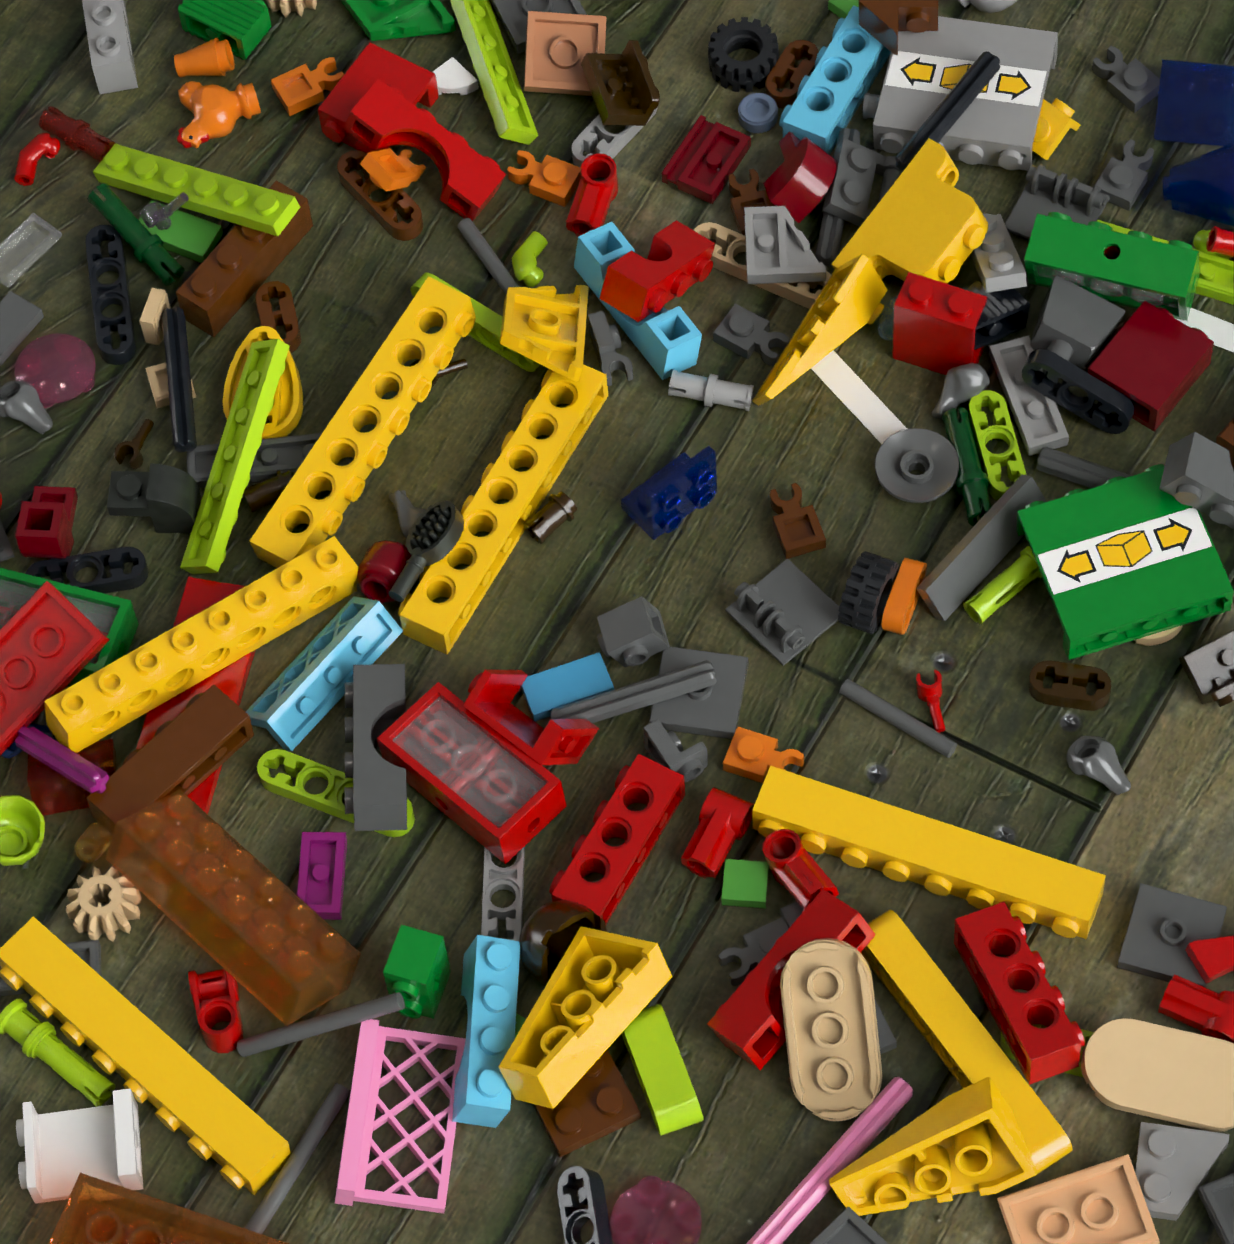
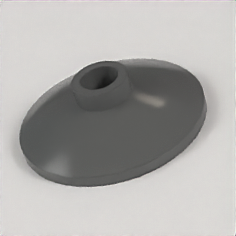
M922 428L906 429L893 434L880 446L875 459V472L881 486L893 497L911 503L929 502L943 496L954 485L959 471V459L953 445L939 433ZM912 470H920L923 474L914 475L910 472Z

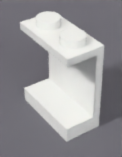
M131 1088L114 1090L113 1105L38 1114L32 1102L22 1103L23 1119L16 1120V1133L19 1146H25V1161L19 1162L18 1174L21 1189H28L35 1204L143 1189L138 1104Z

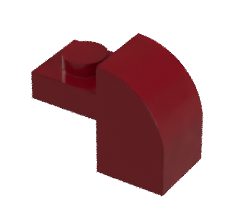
M789 131L779 141L785 161L763 184L770 202L775 206H785L793 219L800 223L827 193L835 177L837 163L833 157L810 139L804 137L800 140Z
M34 486L32 501H22L15 537L23 557L66 559V556H70L74 544L72 527L78 500L76 488Z

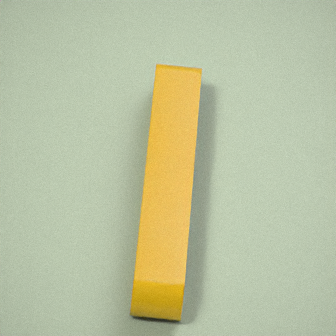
M889 909L867 923L876 935L861 952L862 956L962 1088H966L990 1076L1012 1109L1036 1167L1037 1175L1071 1153L1073 1147L1063 1128L901 918L893 910Z

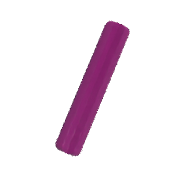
M23 726L18 730L19 735L15 739L18 748L90 793H102L106 790L105 784L109 780L106 771L35 727L27 728Z

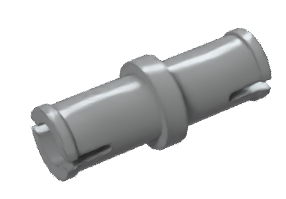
M673 369L668 396L704 401V406L712 407L714 403L749 411L754 385L719 380L718 375L715 374L704 377L678 372Z

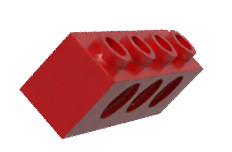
M639 753L631 766L625 765L619 772L615 782L616 790L609 801L604 799L600 803L593 818L594 826L588 836L583 834L579 837L572 850L571 857L573 860L566 871L560 870L556 874L549 890L552 901L567 900L582 904L605 921V925L686 795L684 775ZM633 803H643L647 806L641 811H631L627 808ZM614 837L625 840L620 846H609L606 844L609 839ZM594 872L604 875L601 880L596 882H589L583 879L589 873Z
M1001 902L956 918L954 945L1030 1085L1079 1067L1081 1047H1084L1085 1042L1076 1021L1070 1022L1064 1012L1065 1003L1060 990L1056 985L1050 986L1047 981L1042 957L1037 950H1030L1026 942V931L1021 919L1018 916L1012 917L1005 902ZM1003 954L1007 955V957H998L996 955ZM1016 989H1023V990H1026L1027 992H1017V991H1014V990H1016ZM1041 1024V1025H1045V1026H1047V1027H1045V1028H1037V1027H1034L1033 1025Z

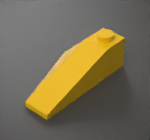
M861 254L833 271L752 402L759 406L773 399L865 324L871 325L875 322L884 308L881 300L886 294L887 288L869 258Z
M989 1076L944 1098L831 1177L829 1184L846 1208L849 1206L858 1216L905 1209L910 1202L937 1198V1203L953 1201L952 1195L979 1191L980 1196L997 1194L1036 1176L1037 1170L1012 1109Z

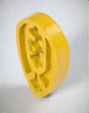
M260 326L254 328L237 349L224 385L223 411L226 419H228L252 342L265 339H280L283 341L278 332L272 327ZM288 351L285 360V370L280 376L273 398V408L267 417L269 422L272 423L265 424L262 439L288 436L296 428L302 416V385L299 371L290 351Z

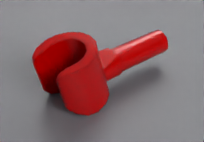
M934 670L935 683L926 685L922 683L920 673H918L916 676L917 696L922 701L927 702L934 729L939 733L943 732L946 729L939 701L942 695V675L938 670Z

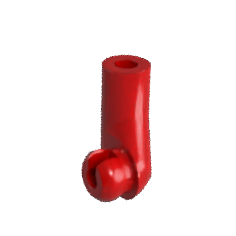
M50 133L37 134L20 151L14 180L23 186L32 185L38 161L43 155L50 159L55 158V155L60 150L61 144L59 139L50 137Z

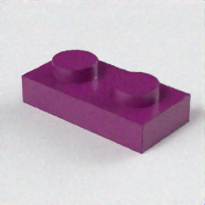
M302 832L296 915L298 919L342 920L347 853L346 832Z

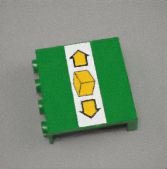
M1163 464L1151 466L1143 473L1127 478L1123 476L1111 478L1103 485L1088 490L1075 489L1066 493L1063 497L1052 501H1035L1025 506V509L1017 511L1016 532L1018 536L1025 534L1064 629L1063 648L1068 660L1231 610L1234 590L1200 511L1192 506L1179 503L1175 497L1159 489L1165 467Z

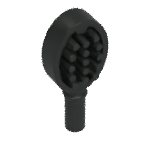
M445 500L430 505L412 525L406 539V547L411 557L406 561L404 569L389 591V596L395 601L403 602L420 573H423L424 567L443 559L458 542L464 528V519L451 501Z

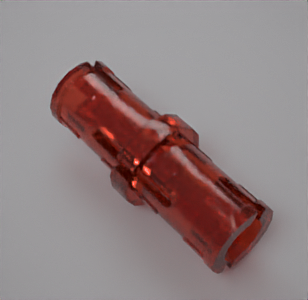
M49 106L48 111L45 110L40 117L39 126L41 129L65 141V146L73 151L80 150L85 152L98 162L102 161L103 156L115 144L114 141L92 130L90 124L84 120H75L54 106Z

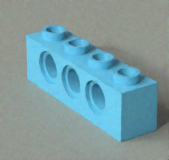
M853 5L846 18L838 20L833 31L831 43L828 47L823 46L820 49L815 61L814 71L811 76L805 75L798 88L797 99L793 105L788 104L784 108L779 122V126L783 127V137L789 131L800 140L806 137L829 155L837 144L839 131L847 127L864 99L865 93L870 89L891 51L859 25V7Z

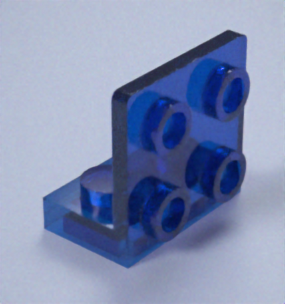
M1162 60L1154 139L1232 147L1234 145V66Z
M707 446L692 458L683 452L621 499L622 509L653 540L664 532L670 533L682 523L684 517L696 508L702 509L714 499L717 493L715 451L710 446Z

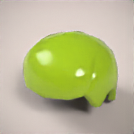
M20 795L1 796L0 864L3 866L23 865L38 854L42 846L45 832L44 816L36 804Z

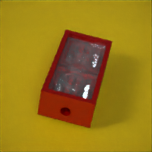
M437 682L377 738L382 758L393 765L405 768L406 782L506 865L567 807L561 780L463 706L464 702L440 682Z

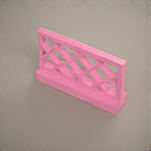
M374 1019L363 1021L360 1024L334 1203L352 1206L353 1201L444 1214L456 1122H452L455 1078L461 1064L466 1038L379 1026L380 1020ZM385 1041L404 1043L413 1056L395 1068L384 1054ZM417 1045L426 1046V1047H424L423 1049L420 1050ZM437 1048L455 1050V1064L441 1074L426 1058L428 1054ZM419 1061L433 1080L414 1092L401 1076V1073ZM383 1065L388 1073L380 1078ZM453 1075L452 1087H450L445 1080ZM394 1079L407 1095V1098L389 1110L378 1097V1090ZM436 1086H439L450 1102L449 1107L434 1117L420 1098ZM411 1104H414L427 1122L411 1134H408L394 1116ZM377 1107L382 1116L374 1121ZM445 1118H447L446 1131L440 1124ZM388 1121L402 1140L383 1153L373 1141L372 1133ZM433 1128L443 1140L444 1147L443 1150L428 1159L414 1141ZM408 1146L422 1165L403 1178L389 1161V1158ZM371 1150L376 1159L368 1164ZM442 1160L439 1173L434 1165ZM381 1164L396 1182L384 1192L365 1189L366 1175ZM427 1171L438 1184L437 1199L418 1197L408 1184ZM402 1189L406 1195L396 1194V1192Z

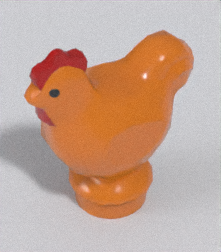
M195 81L183 84L178 90L181 104L194 114V119L186 128L183 127L178 130L177 142L182 144L184 148H199L200 144L208 142L209 139L220 138L230 134L239 117L244 116L246 119H251L253 115L260 114L261 110L253 83L246 85L240 83L236 86L235 91H229L224 87L214 84L202 86L200 82Z

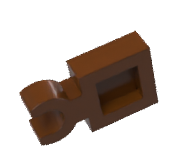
M755 169L749 170L750 182L745 185L739 184L734 174L729 175V191L734 197L730 199V208L739 233L745 235L744 207L775 206L770 202L766 190L759 191V175Z
M797 483L791 484L793 498L787 501L781 500L778 497L776 489L770 490L771 507L774 512L779 514L773 516V527L786 559L826 548V538L813 505L801 508L802 490Z

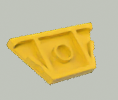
M576 285L573 294H556L557 289L555 286H539L538 288L508 287L504 300L500 344L572 381L579 382L583 370L589 286Z

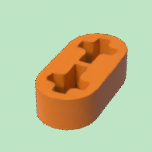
M904 558L884 609L882 630L900 635L905 634L920 597L916 588L926 578L927 563Z

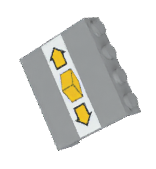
M938 16V31H925L921 33L898 31V55L891 52L873 122L874 149L884 150L889 153H899L983 52L989 51L1000 59L999 71L939 141V144L946 149L952 160L962 161L970 165L984 164L1002 167L1007 170L1019 169L1028 171L1032 165V146L1050 69H1055L1057 61L1058 32Z

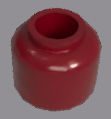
M383 540L375 542L368 548L358 565L357 583L367 598L378 600L380 603L395 602L389 596V591L404 569L406 561L411 557L405 545L399 542Z

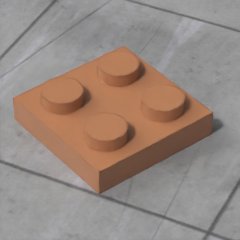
M528 11L524 91L592 96L581 62L586 53L605 54L606 16Z

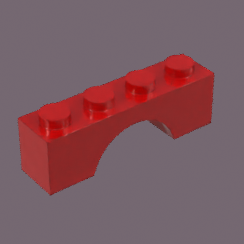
M377 78L350 111L344 125L345 130L373 151H378L392 145H407L427 154L434 161L441 175L442 191L440 201L464 219L470 218L472 221L476 219L499 190L506 176V173L500 169V166L492 158L480 155L468 145V142L461 135L448 131L436 121L429 111L416 107L405 99L403 93L397 87L385 84L379 78Z
M822 889L813 901L806 905L801 915L789 929L776 940L772 949L760 963L747 974L742 984L730 998L718 1008L707 1025L724 1046L761 1071L786 1041L780 981L782 971L791 955L804 944L822 938L844 941L861 953L876 934L857 910Z

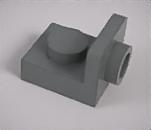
M659 719L643 727L644 747L653 761L684 775L685 782L697 778L704 771V768L707 767L708 753L707 747L703 742L683 750V746L673 730L667 732Z

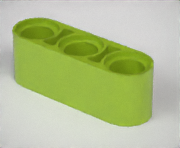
M659 1003L644 1008L621 1034L658 1133L662 1136L700 1123L704 1119L662 1005Z

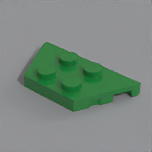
M340 0L371 41L450 33L456 30L455 20L439 0Z

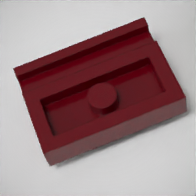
M700 115L662 171V182L666 184L671 182L677 185L679 190L713 204L728 182L729 175L734 173L750 149L751 137L718 122L715 124L706 121L705 116Z

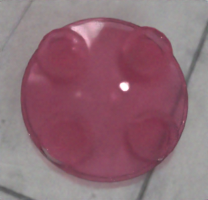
M62 333L45 335L35 339L22 350L15 364L16 381L29 382L37 390L43 407L48 408L56 403L69 401L93 388L96 370L95 357L91 348L83 340L73 335Z
M647 1176L641 1179L637 1185L625 1191L615 1203L610 1217L611 1235L615 1244H697L702 1230L701 1209L695 1199L684 1188L671 1182L662 1181L656 1176Z

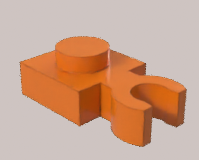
M334 57L323 59L318 64L317 69L310 71L305 63L271 79V84L289 116H292L324 101L323 90L332 91L344 76V73L339 72L335 75H328L337 70Z
M391 148L368 152L360 163L370 174L371 181L386 192L408 187L411 182L418 181L427 168L424 164L415 165L409 159L413 153L407 149L402 150L398 156Z
M518 150L517 163L526 167L516 169L509 166L507 169L508 179L515 184L529 183L530 194L566 207L581 179V167L546 155L542 163L535 161L531 153L523 150Z
M737 726L723 761V771L763 783L770 766L785 770L784 767L788 764L803 767L804 754L794 749L779 752L777 751L778 739Z

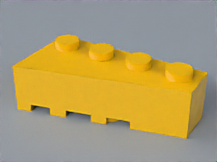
M582 926L579 928L498 1066L515 1100L551 1109L558 1105L672 978L658 943Z

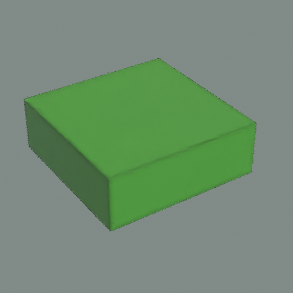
M725 859L722 905L766 908L769 877L768 863L765 861Z

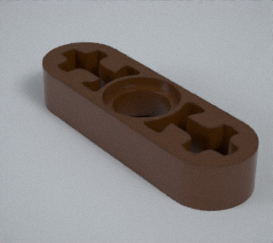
M352 150L343 154L338 160L337 169L340 182L344 188L393 238L401 241L416 238L423 230L422 213L416 202L402 188L389 191L391 195L385 201L376 202L369 198L370 194L381 188L371 181L370 174L360 165L367 153L360 150ZM354 167L356 170H361L363 168L366 181L363 183L362 177L356 171L349 172V169ZM397 208V209H398V213H399L405 220H408V219L411 218V221H412V222H410V223H408V224H407L405 221H400V222H398V220H397V214H396V212H395L394 210Z

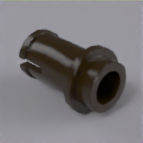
M279 469L276 471V476L245 488L244 493L252 513L277 501L292 478L289 470L281 473Z
M562 491L557 495L551 494L548 497L549 502L529 521L523 524L525 530L532 538L537 536L536 541L540 544L566 520L570 522L574 519L573 513L577 511V507Z

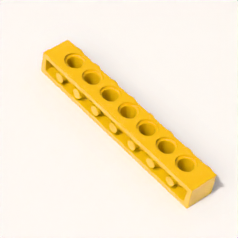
M428 276L249 540L257 558L279 568L324 542L328 535L332 536L337 532L343 520V513L350 502H355L359 499L365 488V480L373 468H379L384 462L388 451L387 447L395 435L399 436L404 432L409 423L410 413L415 405L426 399L431 390L432 380L440 369L443 370L449 365L453 357L454 347L460 338L466 337L471 332L475 324L476 315L469 296ZM435 326L442 327V328H441L438 332H436V333H433V334H428V333H426L427 330H429V329L432 328V327H435ZM411 359H420L413 366H404ZM388 392H398L391 399H381ZM368 424L376 425L369 432H359L362 427ZM343 458H354L348 465H337ZM321 491H331L329 496L324 499H314ZM309 524L303 532L292 533L296 526Z
M583 364L580 380L576 382L550 369L547 370L542 380L541 391L535 400L530 399L525 405L521 416V423L515 432L511 430L506 435L501 447L500 456L495 464L489 463L484 470L481 486L475 496L469 495L461 509L464 528L458 542L443 559L424 567L423 573H420V583L413 594L408 593L405 600L401 602L398 615L400 616L403 635L448 655L524 533L525 528L523 524L535 515L606 401L608 386L605 373ZM559 404H569L562 408L556 407ZM541 435L550 436L546 439H536V437ZM520 467H528V468H530V469H528V470H526V471H522V472L516 471V469H518V468H520ZM500 499L510 500L509 502L504 504L495 503ZM481 531L490 532L483 537L474 536ZM459 564L470 565L462 570L454 569ZM438 597L449 598L447 601L442 603L432 602L434 599Z
M335 536L329 538L45 700L46 725L60 744L75 753L80 752L241 659L248 653L253 652L357 592V564Z

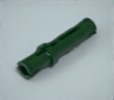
M102 183L96 187L106 198V201H102L92 190L87 198L88 202L107 219L135 250L134 256L141 263L146 262L165 286L176 282L166 271V268L169 267L178 278L182 276L185 269L164 249L163 240L157 234L152 235L110 189L107 183Z
M952 408L943 414L942 420L945 424L948 440L955 448L959 459L958 478L955 483L957 493L963 496L968 523L974 526L978 522L976 516L979 515L981 519L991 508L987 492L990 484L988 475L982 472L969 421V413L966 409L959 408L960 418L957 419L956 410Z

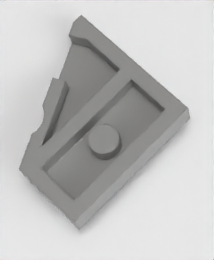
M785 206L744 207L747 284L826 281L825 265L823 262H818L810 250L809 241L803 232L795 227L794 219Z
M1141 1122L1135 1173L1152 1218L1177 1221L1188 1205L1191 1196L1198 1190L1208 1176V1172L1227 1148L1229 1134Z

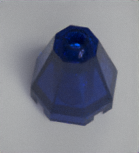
M1234 143L1175 165L1170 169V176L1163 177V197L1165 201H1171L1173 210L1234 226Z

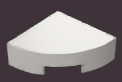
M453 57L433 71L436 75L438 95H442V93H460V96L467 95L479 88L478 80Z

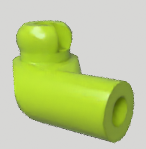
M536 231L529 235L512 257L515 277L518 281L523 280L527 287H535L544 277L543 270L536 266V258L548 245V242L542 234Z

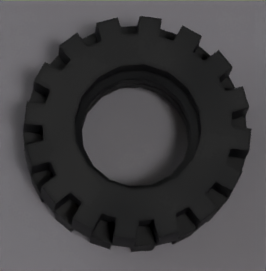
M741 17V22H736L735 18L728 20V26H725L723 23L717 27V33L713 32L711 34L708 44L709 68L716 82L720 80L721 86L725 89L731 85L734 92H739L740 88H745L746 92H753V86H757L758 89L765 87V80L779 59V47L775 32L771 33V27L767 24L761 27V20L754 19L753 22H748V17ZM738 49H751L759 54L754 59L748 61H737L728 56L731 52Z
M865 551L861 553V556L856 560V565L851 570L850 578L846 582V589L841 597L842 602L839 606L840 613L838 615L840 623L870 634H874L877 631L879 624L881 625L884 609L899 571L897 562Z

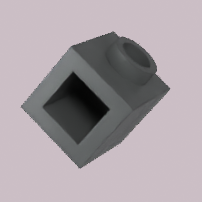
M642 596L597 616L601 630L597 638L603 653L607 657L614 658L624 667L643 664L650 656L670 648L660 611Z

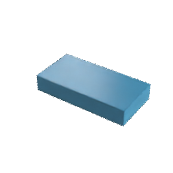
M600 652L528 676L523 682L521 689L533 720L538 721L550 717V712L554 708L614 690V686Z

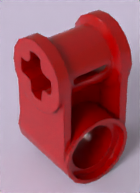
M232 962L225 963L223 969L197 974L195 970L188 971L190 991L197 1014V1021L207 1047L217 1053H229L237 1048V1041L243 1039L244 1031L238 1003L240 1001L238 984ZM222 1021L230 1022L222 1030H212L216 1023Z

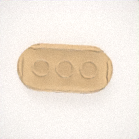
M816 939L797 949L791 955L789 961H787L781 974L780 988L790 1081L795 1097L802 1105H805L808 1110L813 1112L812 1114L828 1121H845L858 1116L870 1106L877 1097L882 1084V1064L873 980L867 961L856 948L837 939Z
M1123 1018L1103 1024L1085 1044L1081 1056L1082 1075L1086 1084L1089 1083L1091 1089L1095 1092L1094 1095L1105 1105L1117 1110L1207 1131L1222 1132L1234 1128V1043L1145 1021Z

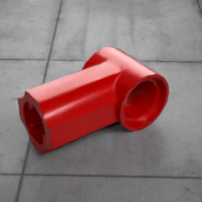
M596 153L588 156L581 164V179L566 221L567 230L575 233L577 237L604 225L611 201L618 194L617 166L610 156ZM599 177L606 178L605 180H602V181H595V180H594V179L599 178Z
M716 787L712 788L701 808L699 825L681 857L682 864L705 879L707 877L716 878L735 840H741L745 835L752 820L754 804Z
M780 829L766 837L762 851L775 881L785 886L802 909L812 902L822 889L835 897L839 894L833 882L803 847L797 833L788 829Z
M1174 974L1164 992L1158 1012L1200 1030L1202 1035L1234 1043V992L1225 990L1217 993Z

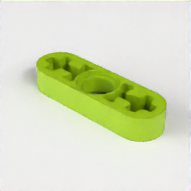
M984 390L970 400L969 421L983 472L988 475L989 493L998 501L1010 488L1006 487V484L1001 481V467L1007 466L1008 478L1013 482L1022 474L1026 475V471L1005 399L995 391ZM986 406L989 407L991 412H994L993 425L989 427L984 411H981V408ZM992 439H1001L1009 445V448L1004 453L994 454L985 445Z

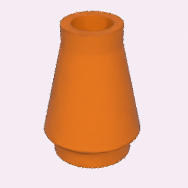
M214 38L184 53L174 55L176 72L180 78L186 76H226V72L232 71L235 68L232 48L227 39L219 41L218 38Z

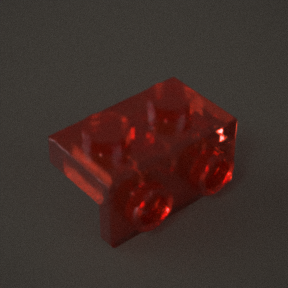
M113 739L99 740L77 753L106 771L109 777L116 772V750ZM28 754L27 782L32 801L43 816L90 808L86 798L90 795V792Z

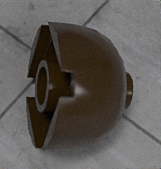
M555 900L544 904L526 920L520 934V958L524 968L539 983L546 986L579 928L582 926L607 932L605 921L588 907L573 901Z

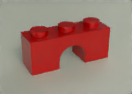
M676 220L654 235L647 259L631 250L608 266L599 299L635 321L640 322L653 312L658 313L673 298L681 297L696 282H702L708 277L713 268L711 257L716 243Z

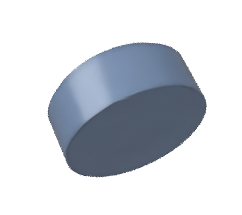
M764 93L747 95L738 106L740 125L752 133L769 131L778 120L776 101Z

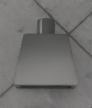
M1056 275L1041 304L1030 345L1033 350H1050L1080 369L1085 370L1111 340L1126 310Z

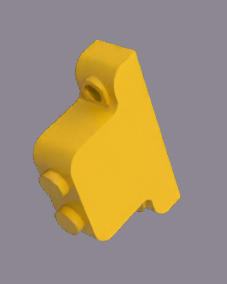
M928 138L831 265L834 270L863 254L870 259L881 280L887 275H894L905 281L908 272L948 284L949 281H952L958 275L961 266L969 255L982 244L988 231V222L974 199L954 187L959 178V171L941 144Z

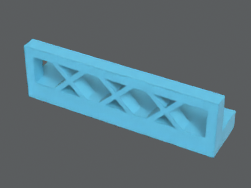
M353 596L249 707L246 713L250 715L251 724L266 728L284 750L293 751L344 696L345 682H353V665H372L403 630L380 601Z

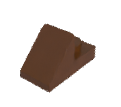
M859 0V25L889 51L898 55V31H912L915 33L938 31V0Z

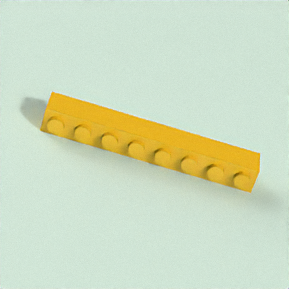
M770 766L752 809L753 829L758 830L765 838L772 832L780 829L792 830L799 835L807 852L813 854L827 853L841 858L849 866L855 868H864L866 866L881 871L886 877L897 882L909 880L924 885L928 891L936 895L947 896L951 894L966 899L970 905L978 909H984L1005 902L1012 917L1018 916L1022 923L1032 924L1035 922L1050 927L1056 934L1066 938L1078 936L1087 939L1104 891L1106 875Z
M34 916L0 948V977L15 991L22 987L32 996L29 1002L43 1017L48 1019L53 1015L63 1024L60 1027L61 1031L77 1047H80L83 1043L86 1044L94 1052L91 1056L92 1059L104 1072L111 1075L116 1071L126 1080L123 1084L124 1088H131L135 1099L141 1104L146 1099L158 1109L155 1115L172 1132H175L178 1128L190 1138L187 1141L188 1145L200 1158L207 1161L212 1157L223 1167L219 1171L220 1174L235 1189L239 1190L244 1186L255 1195L284 1166L291 1155L288 1141Z

